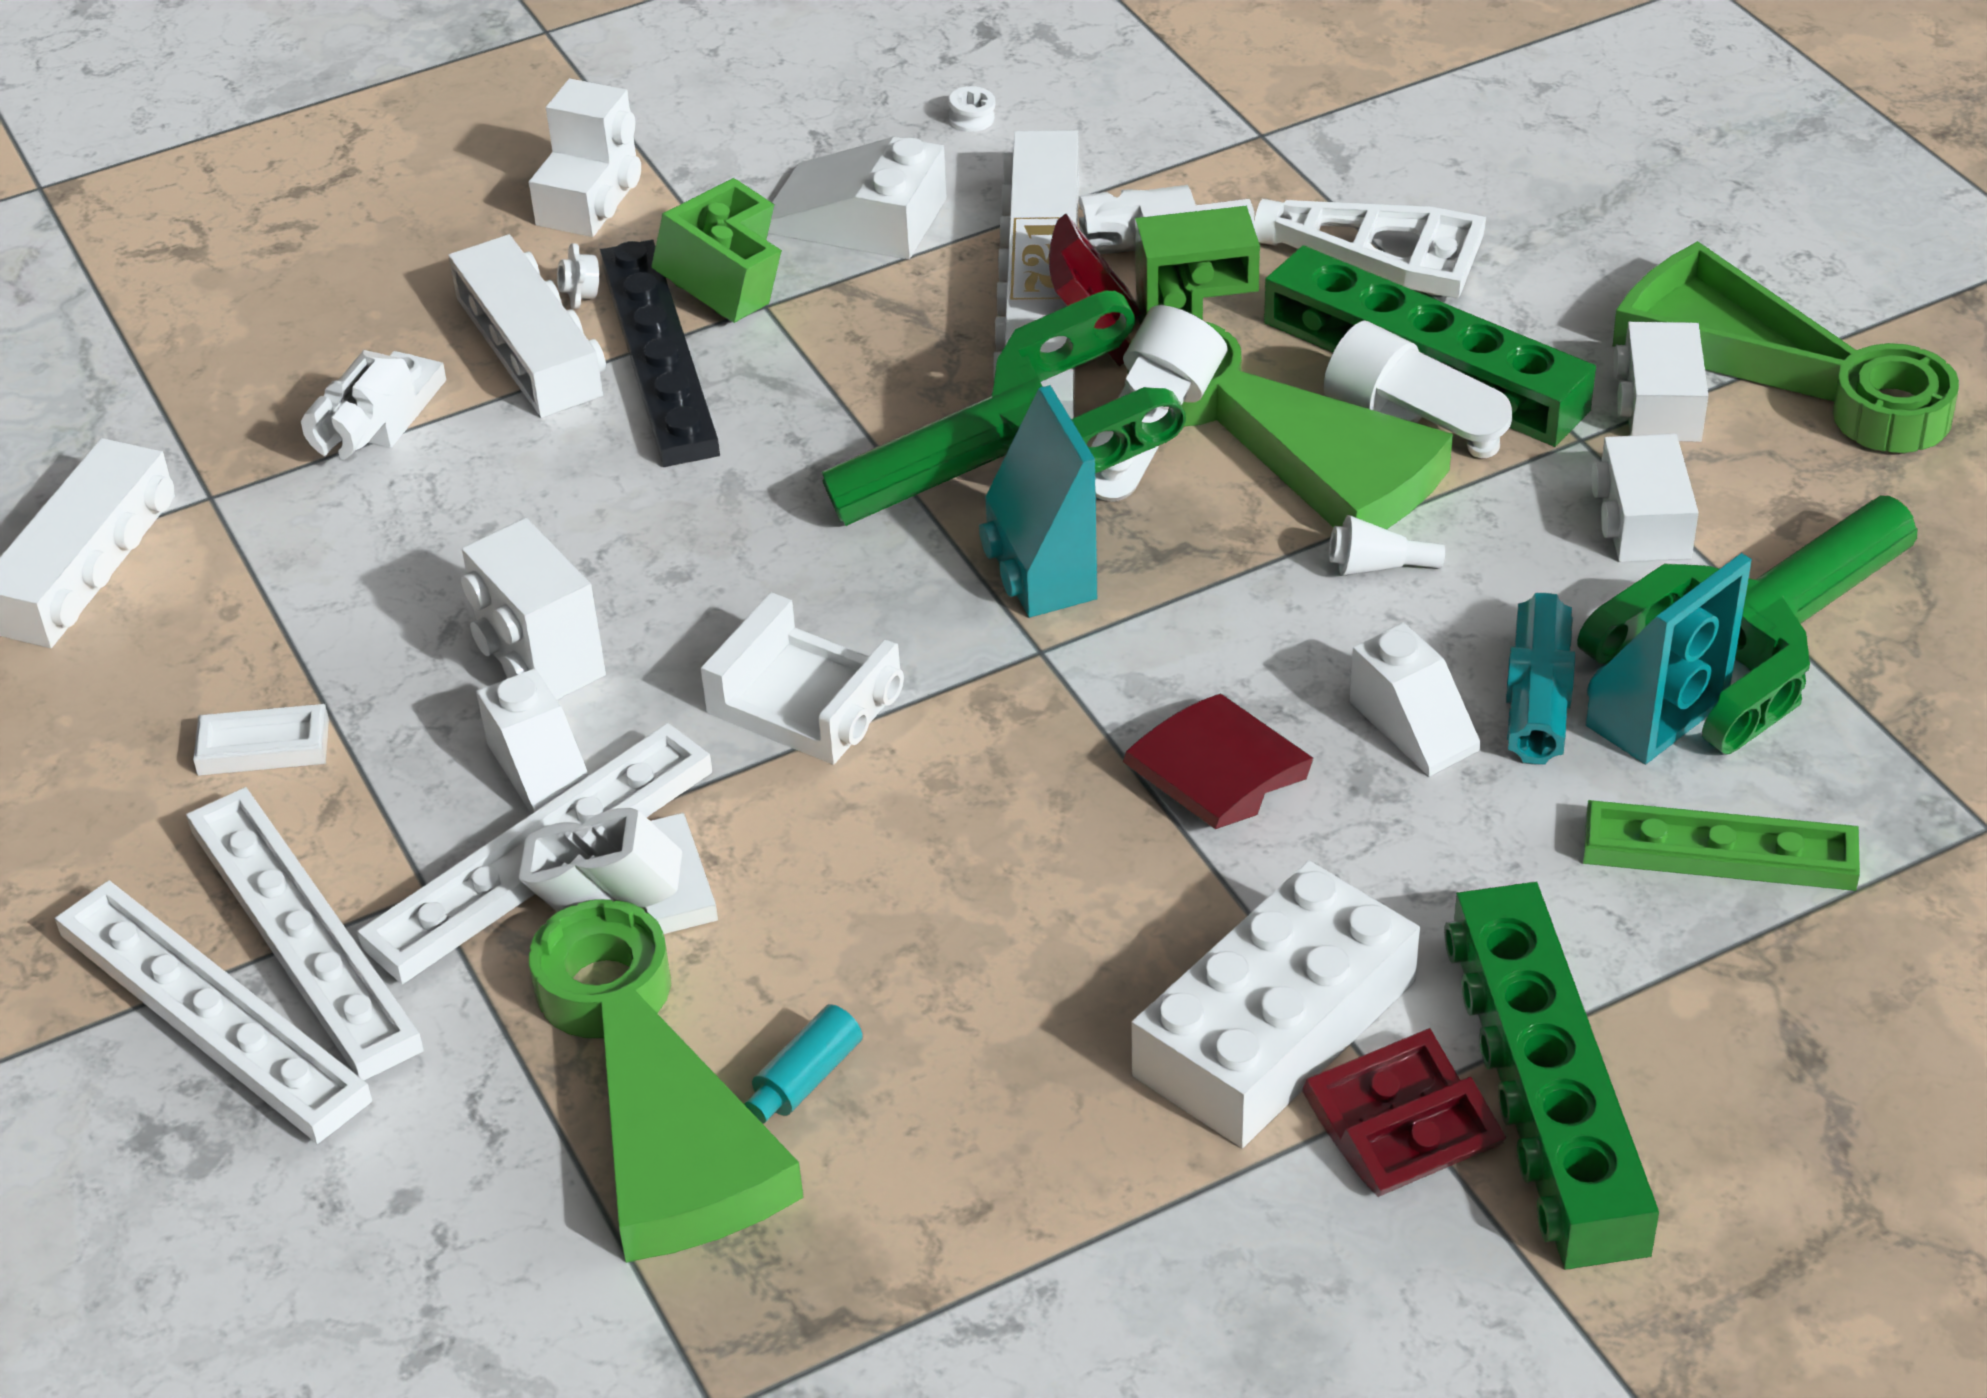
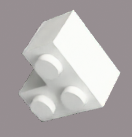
M569 78L546 106L552 153L529 180L530 194L536 226L594 237L604 222L614 215L618 204L628 191L634 188L639 181L641 162L636 157L633 138L635 117L630 112L627 89Z

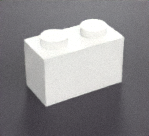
M1628 322L1626 344L1616 345L1614 379L1624 380L1620 381L1618 388V416L1628 417L1630 436L1677 434L1678 441L1702 442L1708 403V389L1699 323Z
M1677 434L1605 437L1602 462H1593L1591 483L1594 498H1603L1601 507L1602 532L1605 538L1613 537L1618 561L1692 559L1699 512Z

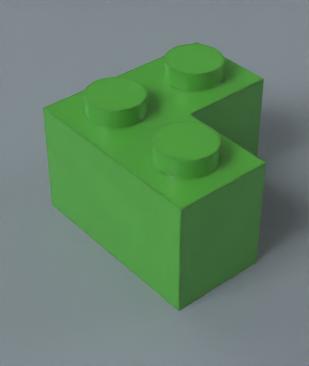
M732 178L662 213L651 268L671 280L677 287L686 290L714 309L719 315L726 317L733 323L741 320L770 302L782 252L781 249L767 241L775 204L737 179Z
M1247 205L1135 218L1136 304L1141 311V314L1138 316L1140 325L1153 306L1165 305L1178 308L1203 320V298L1259 292L1260 244Z

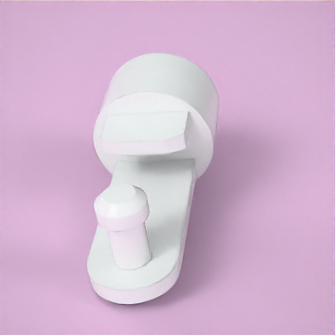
M1165 305L1151 307L1123 356L1124 364L1130 372L1124 382L1126 385L1118 398L1143 387L1166 388L1173 391L1181 405L1183 402L1199 401L1227 352L1225 341L1209 324L1187 311ZM1161 406L1154 408L1144 416L1142 422L1151 423L1159 420L1168 412L1169 407ZM1104 431L1098 433L1091 447H1097L1108 442L1114 432ZM1159 446L1096 473V498L1113 502L1125 499L1131 495L1138 486Z
M1361 321L1355 324L1343 336L1330 358L1325 373V396L1418 423L1423 417L1467 439L1469 452L1477 458H1489L1499 451L1500 436L1509 429L1512 422V407L1509 399L1502 392L1420 353L1414 343L1369 321Z

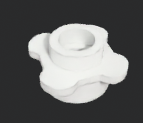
M574 243L569 245L568 259H561L557 268L558 289L562 293H568L572 309L580 308L581 299H594L599 285V266L596 256L579 254V246Z

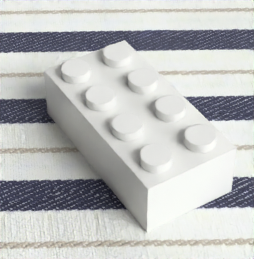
M1308 860L1132 1021V1076L1243 1149L1302 1092L1306 1079L1320 1074L1415 982L1420 926Z

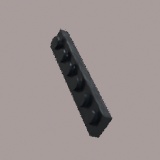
M654 240L628 241L618 246L600 249L602 267L663 467L719 457L718 437L666 277L651 268L656 247Z

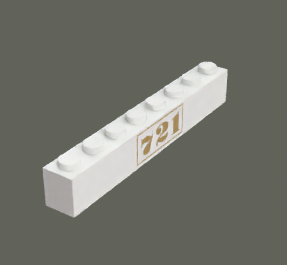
M1078 130L1014 131L1013 152L1003 153L1004 184H1002V216H1000L1001 249H999L997 315L1006 317H996L995 319L996 351L1004 349L1015 329L1067 306L1055 292L1051 281L1049 251L1052 234L1060 217L1067 214L1078 227ZM1057 336L1049 339L1042 345L1040 351L1047 353L1056 351L1063 346L1067 337ZM994 352V378L996 362L1001 352ZM1075 367L1041 382L1043 387L1051 385L1071 419L1074 418Z

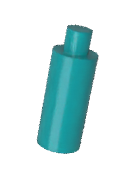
M833 1004L826 1005L752 1079L755 1093L744 1105L762 1124H765L774 1113L782 1116L790 1115L862 1041L863 1034L857 1021L843 1008Z

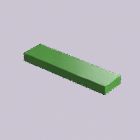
M1588 800L1583 864L1856 891L1860 876L1859 826Z

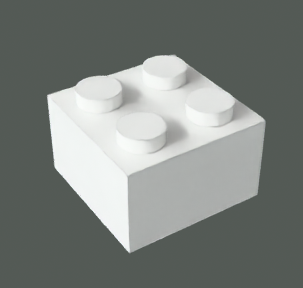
M528 518L522 519L461 548L467 574L461 577V584L468 601L473 606L476 621L470 624L472 636L484 655L489 656L493 654L501 662L507 678L536 668L556 700L606 675L591 583Z

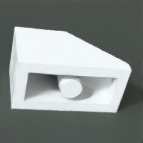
M1403 622L1353 647L1350 703L1428 777L1480 751L1479 737L1444 658Z
M536 668L476 691L487 746L531 814L589 776L564 712Z

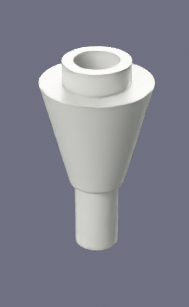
M1350 515L1345 518L1343 527L1334 526L1330 538L1329 559L1330 562L1339 564L1341 576L1398 568L1404 564L1442 568L1445 558L1444 544L1407 540L1405 536Z

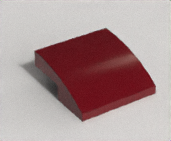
M1067 214L1060 217L1052 234L1049 251V271L1055 292L1069 306L1102 291H1116L1125 297L1135 318L1138 317L1141 311L1129 288ZM1111 312L1103 315L1096 321L1094 328L1104 329L1110 327L1119 319L1121 313ZM1129 336L1125 338L1119 348L1107 352L1119 367L1124 364L1123 356L1131 343Z
M1220 693L1188 706L1154 727L1126 751L1123 763L1208 825L1218 829L1258 815L1265 793L1306 780L1314 758Z
M1431 1028L1306 1079L1302 1089L1314 1113L1356 1174L1377 1197L1501 1145L1506 1140L1504 1132L1472 1077L1470 1076L1463 1080L1459 1079Z

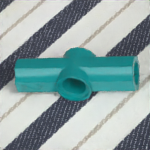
M1535 593L1531 599L1518 603L1515 646L1510 648L1506 703L1511 704L1507 732L1508 750L1518 754L1523 763L1546 765L1549 759L1564 754L1567 708H1571L1575 671V651H1570L1573 622L1572 607L1565 605L1560 601L1557 594Z

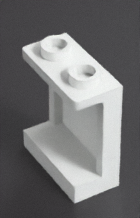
M772 592L701 667L708 714L832 765L838 761L851 744L856 745L862 740L870 722L883 707L891 705L897 699L904 680L903 672L900 670L898 644L884 640L869 657L795 628L792 600Z

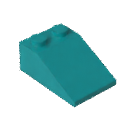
M1051 385L1040 387L985 496L986 523L979 525L980 540L987 558L997 559L1000 564L1002 583L1009 597H1018L1029 618L1098 599L1095 458Z
M1740 553L1657 615L1608 664L1596 671L1587 687L1589 703L1586 727L1646 765L1708 717L1711 710L1718 703L1720 693L1731 685L1752 562L1751 558Z

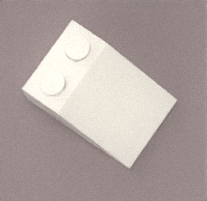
M890 137L798 163L772 202L775 205L768 233L910 260L947 199L944 145L922 142L917 138Z

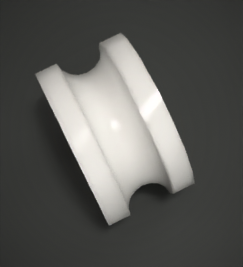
M966 86L954 90L949 96V107L951 108L949 111V123L952 127L966 132L979 131L989 127L994 121L995 96L990 91L977 86Z

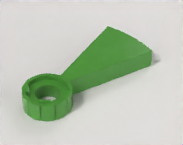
M1698 241L1671 255L1649 271L1629 291L1616 309L1612 347L1626 344L1628 322L1699 323L1705 370L1834 401L1833 416L1836 425L1846 436L1868 448L1880 451L1887 450L1894 453L1916 452L1918 449L1924 450L1935 446L1951 430L1958 396L1959 380L1956 371L1939 355L1916 346L1896 343L1871 345L1856 350ZM1899 389L1909 392L1914 396L1893 397L1883 394L1879 390Z
M1206 322L1223 338L1227 345V352L1202 398L1197 402H1183L1182 407L1186 413L1184 427L1203 425L1217 420L1333 528L1334 526L1343 527L1345 518L1350 515L1387 530L1421 504L1450 471L1452 433L1241 371V347L1237 339L1216 324Z
M594 899L578 903L577 906L572 905L558 911L548 919L546 924L542 925L534 935L529 952V968L536 1002L541 1012L544 1013V1017L559 1030L582 1038H604L618 1221L626 1263L673 1254L719 1240L759 1223L804 1198L799 1161L658 1015V1012L667 1001L671 989V975L665 937L659 922L651 914L645 913L644 909L633 903L619 900L613 902L611 899ZM616 961L630 967L622 977L607 984L589 985L573 979L582 968L594 962Z

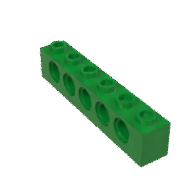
M1302 245L1265 278V324L1330 352H1334L1340 340L1355 324L1361 321H1369L1414 343L1420 353L1502 392L1509 399L1512 407V422L1509 428L1548 445L1556 447L1591 411L1596 365Z
M1538 882L1456 892L1454 921L1446 922L1444 926L1447 954L1451 963H1461L1464 972L1462 975V995L1468 1015L1479 1016L1482 1025L1479 1033L1480 1049L1485 1067L1488 1070L1497 1069L1501 1081L1498 1085V1100L1503 1121L1506 1125H1516L1520 1137L1517 1141V1157L1522 1178L1526 1183L1535 1182L1540 1196L1537 1199V1218L1544 1241H1555L1564 1270L1652 1257L1659 1209Z

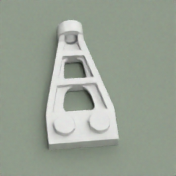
M1262 199L1256 212L1254 229L1259 243L1276 246L1282 242L1298 249L1304 245L1409 289L1422 291L1432 296H1447L1459 299L1484 235L1486 217L1429 206L1286 200L1284 203ZM1321 226L1360 227L1354 242L1319 231ZM1386 230L1409 231L1420 236L1413 255L1409 257H1397L1378 250L1371 245L1375 233Z

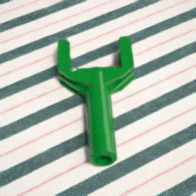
M1102 291L1015 329L997 359L993 392L990 397L822 471V482L839 520L843 521L845 526L850 525L1005 456L1038 389L1043 387L1042 381L1119 348L1125 338L1132 332L1135 316L1125 297L1116 291ZM1111 312L1121 313L1119 319L1110 327L1104 329L1094 328L1096 321L1103 315ZM1057 336L1067 337L1063 346L1056 351L1049 353L1040 351L1042 345L1049 339ZM1143 387L1071 420L1086 445L1098 433L1104 431L1114 432L1110 440L1103 445L1088 447L1095 458L1096 474L1175 438L1185 425L1186 413L1173 391L1166 388ZM1161 406L1169 407L1168 412L1159 420L1151 423L1142 422L1144 416L1154 408Z
M1878 496L1757 579H1748L1735 660L1752 671L1720 693L1718 703L1709 713L1702 728V737L1705 741L1723 754H1731L1801 705V691L1806 685L1805 673L1810 668L1807 634L1801 623L1914 545L1917 540L1918 528H1916L1913 515L1901 501L1891 496ZM1664 563L1592 612L1580 629L1577 647L1599 664H1608L1657 615L1719 569L1706 565Z

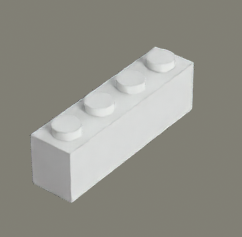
M508 234L448 254L457 300L540 418L603 396L600 373L606 371V362L600 345L595 339L588 340L576 312L573 309L566 311L561 303L555 284L552 280H543L540 276L537 262L530 251L523 253L512 236Z
M104 438L99 440L1 555L0 636L52 649L65 631L77 621L82 610L99 589L108 583L112 573L129 552L138 546L142 536L159 515L168 509L172 499L175 497L173 481L170 479L163 451Z

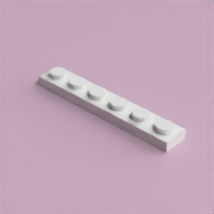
M667 723L359 929L357 933L362 950L403 985L536 894L519 880L525 839L543 827L555 823L575 822L582 825L593 816L615 808H633L639 810L647 818L712 773L710 754L671 724Z
M247 787L187 813L186 816L192 834L353 1072L365 1081L423 1052L419 1032Z
M110 880L55 917L60 935L315 1143H320L372 1102L368 1084Z

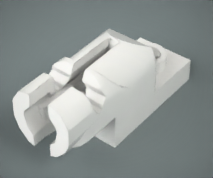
M1188 185L1150 190L1128 189L1121 190L1119 197H1114L1108 192L1080 195L1079 206L1083 210L1084 217H1079L1081 232L1100 254L1135 251V218L1247 205L1254 226V209L1250 199L1196 205Z
M363 350L343 375L326 387L324 396L317 398L304 414L301 420L304 436L309 444L323 456H326L335 445L342 441V447L338 450L340 460L347 459L355 450L362 448L367 443L392 448L445 383L446 375L443 362L393 351L388 356Z

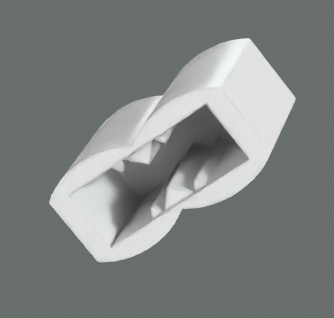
M615 808L593 816L582 825L575 822L555 823L543 827L525 839L519 880L557 912L572 905L577 906L578 903L594 899H611L613 902L619 900L633 903L642 908L657 904L677 892L682 850L639 810Z

